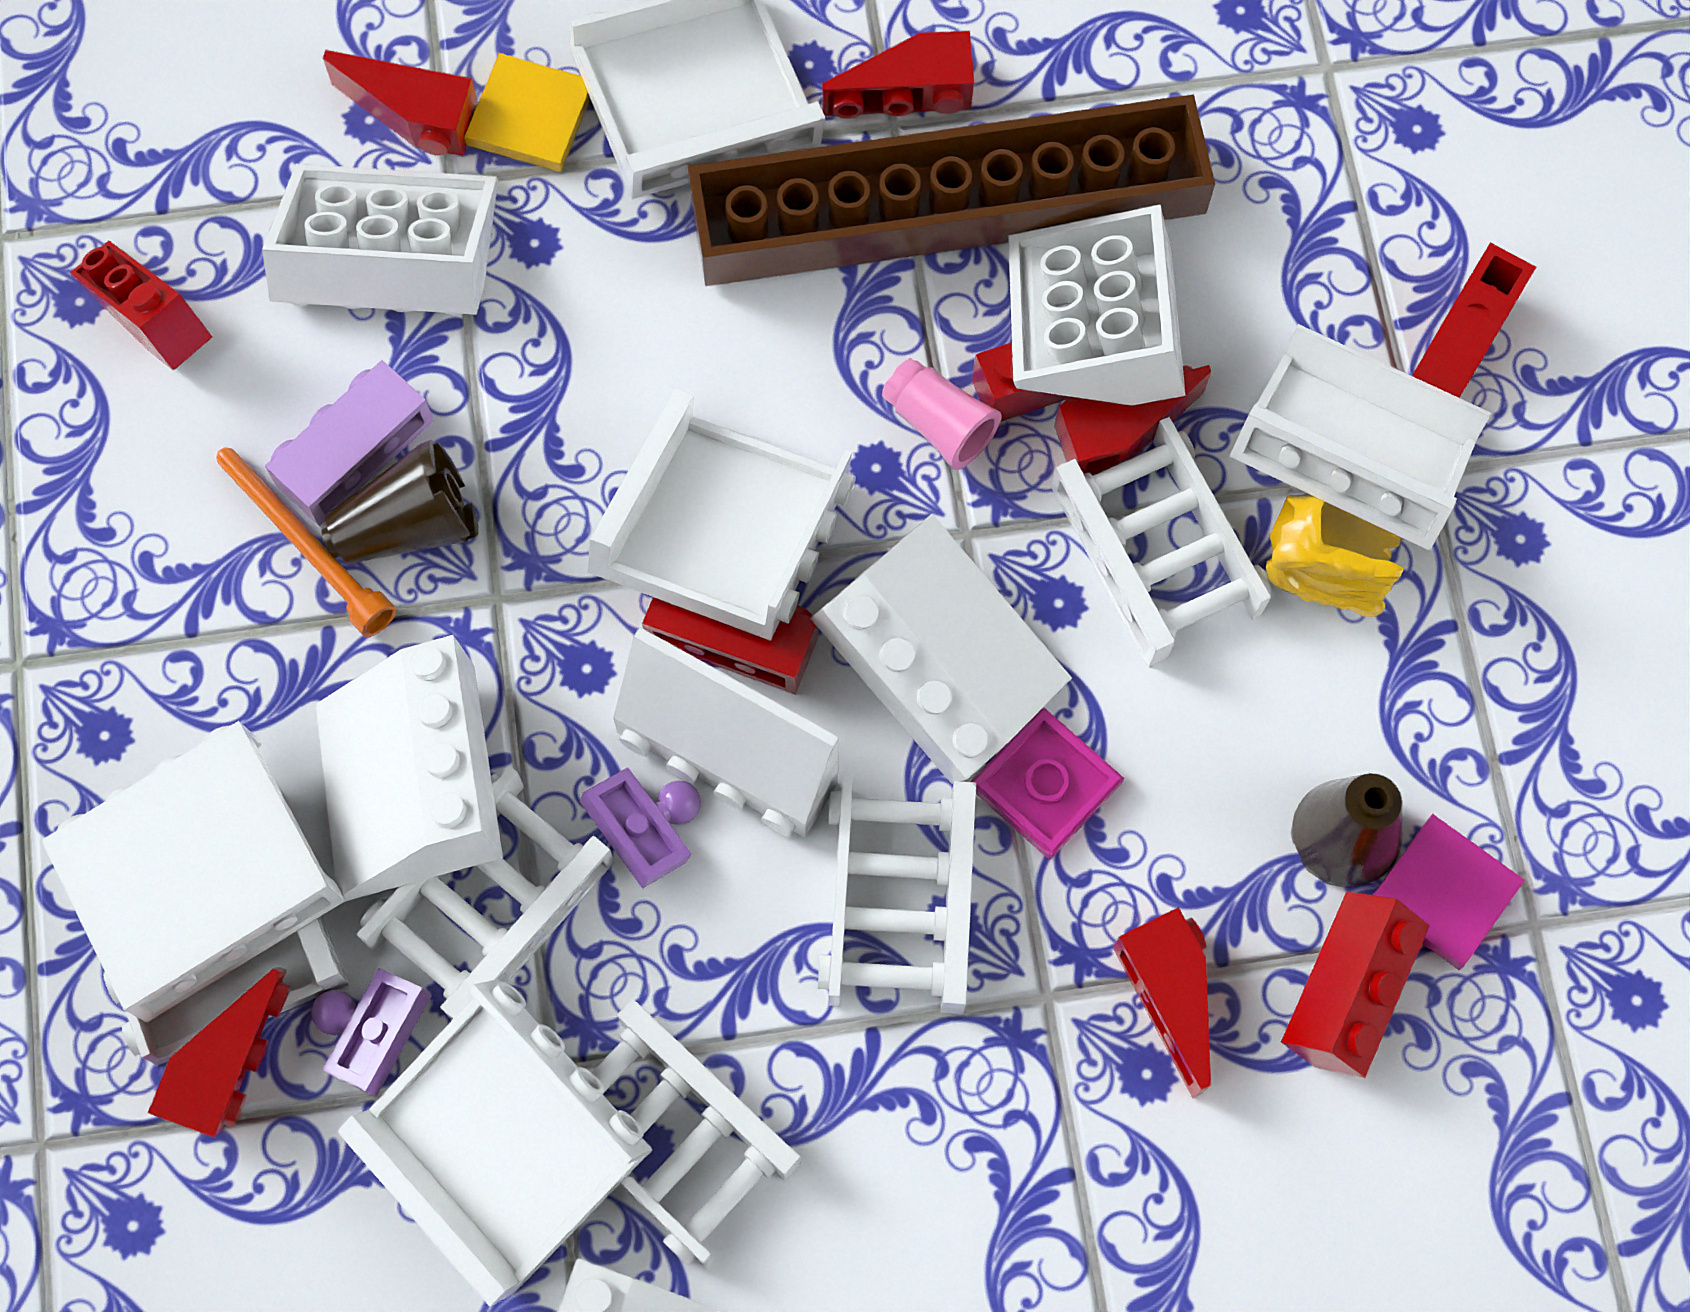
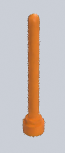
M225 447L220 449L216 455L217 463L348 603L346 610L350 613L349 621L364 637H372L384 630L394 619L397 612L396 607L380 591L374 592L371 588L363 589L232 448Z

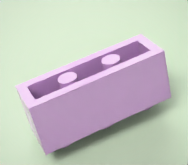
M381 360L371 370L366 369L360 372L350 383L348 391L335 403L327 404L320 408L312 417L310 425L294 440L290 439L280 444L273 452L271 461L265 465V468L276 487L312 521L320 526L326 521V516L361 489L434 420L426 399Z

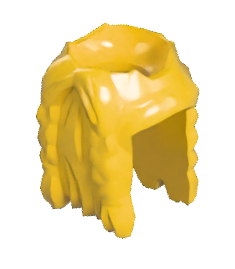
M1308 493L1286 496L1273 530L1269 534L1273 552L1272 559L1266 562L1268 580L1277 588L1298 595L1306 602L1315 601L1323 606L1333 605L1337 609L1352 610L1364 617H1375L1382 614L1385 609V602L1383 601L1385 595L1392 590L1391 586L1399 580L1404 569L1398 564L1389 561L1391 558L1390 548L1398 547L1401 537Z

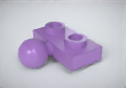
M627 767L583 792L579 802L642 889L686 864L692 853L669 822L685 824L693 820L699 813L701 798L699 792L692 784L679 780L670 782L661 789L657 803H654Z
M380 968L376 971L358 1006H356L354 999L342 990L333 989L320 994L315 999L311 1009L313 1023L323 1033L329 1035L342 1034L322 1070L353 1087L377 1097L432 994L424 988Z

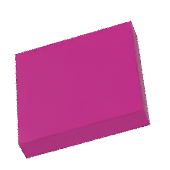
M1043 707L971 782H976V795L1048 860H1051L1119 788L1125 778Z
M1432 814L1373 895L1397 898L1427 922L1430 926L1422 944L1460 970L1466 965L1525 880Z

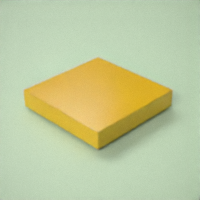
M499 53L464 136L467 146L562 172L591 99L582 76Z

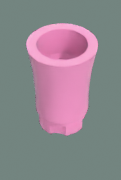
M911 358L896 368L893 375L885 383L882 391L883 398L895 407V412L929 441L953 470H960L969 465L989 444L1001 422L1000 411L975 399L948 381L932 367L926 368L919 361H914Z

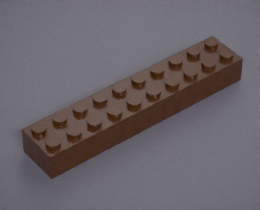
M1194 94L687 166L705 286L1009 243L1008 235L1161 205L1164 220L1203 215L1207 213L1215 187L1213 171Z

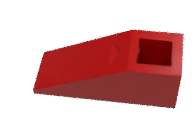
M970 30L920 32L823 82L822 112L824 116L850 119L862 114L886 113L887 115L898 117L911 112L936 111L940 114H954L960 110H971L974 73Z
M109 240L101 247L89 251L82 259L81 264L70 272L73 278L151 354L173 371L212 338V335L180 293Z
M1490 242L1412 376L1460 398L1534 273L1536 266Z
M1188 365L1183 366L1185 396L1137 405L1069 397L1063 404L1058 406L1054 424L1066 462L1075 459L1083 474L1089 472L1094 476L1134 458L1154 440L1161 420L1170 417L1173 422L1204 394L1212 372L1210 366L1206 365L1195 369Z
M277 967L269 971L169 1058L147 1112L148 1114L211 1137L220 1134L225 1125L234 1128L247 1098V1094L238 1092L247 1070L254 1073L257 1072L269 1043L268 1039L260 1037L269 1015L275 1018L279 1017L289 995L291 986L282 983L287 969Z

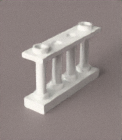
M1170 417L1159 422L1153 440L1156 448L1094 476L1089 472L1083 474L1078 463L1073 459L1056 467L1051 486L1148 667L1168 659L1175 643L1173 638L1176 637L1177 630L1240 601L1243 602L1253 620L1263 614L1271 599L1269 595L1271 593V586L1266 573L1259 565L1253 566L1194 462L1195 451L1189 437L1184 431L1178 432ZM1167 466L1181 492L1122 519L1107 518L1099 504L1101 495ZM1193 512L1206 537L1141 566L1138 562L1132 564L1124 549L1127 539L1184 513ZM1217 555L1231 580L1230 583L1169 611H1166L1164 608H1156L1148 593L1151 591L1152 584Z
M511 766L501 776L498 774L491 776L497 817L501 813L559 862L557 868L561 871L546 888L543 885L534 886L502 858L476 865L522 904L520 911L523 914L509 930L505 927L497 929L441 881L445 875L443 874L400 886L387 901L384 899L376 901L363 915L360 922L363 927L356 934L374 953L387 939L444 988L443 996L447 1000L440 1008L451 1020L473 998L472 994L468 991L473 984L495 979L508 983L614 864L610 849L594 835L584 846L580 843L573 845L521 802L516 796L524 788L518 772ZM424 897L483 946L482 953L485 957L471 973L467 970L460 973L402 923Z
M843 774L842 791L830 792L829 824L839 825L832 948L831 955H820L818 989L829 990L828 1006H840L841 985L931 990V996L941 997L940 1013L963 1014L967 994L976 782L954 781L951 798H941L940 803L853 798L854 775ZM851 820L939 825V831L949 832L948 852H938V857L849 852ZM848 874L936 880V885L947 886L946 907L936 906L935 912L846 907ZM844 929L933 934L934 940L944 941L943 962H933L932 967L842 962Z
M632 998L617 1014L620 1024L625 1028L619 1035L622 1041L592 1072L601 1082L604 1092L638 1057L644 1060L651 1053L666 1069L660 1074L663 1079L661 1083L630 1114L641 1126L643 1133L654 1124L679 1096L685 1099L692 1092L708 1108L701 1114L704 1117L701 1124L642 1187L630 1175L620 1185L670 1232L663 1240V1243L687 1266L696 1258L706 1267L714 1258L700 1243L763 1175L769 1178L774 1172H777L786 1180L801 1164V1159L793 1149ZM734 1132L749 1146L743 1154L747 1159L683 1227L659 1204L660 1200L721 1135L727 1138Z

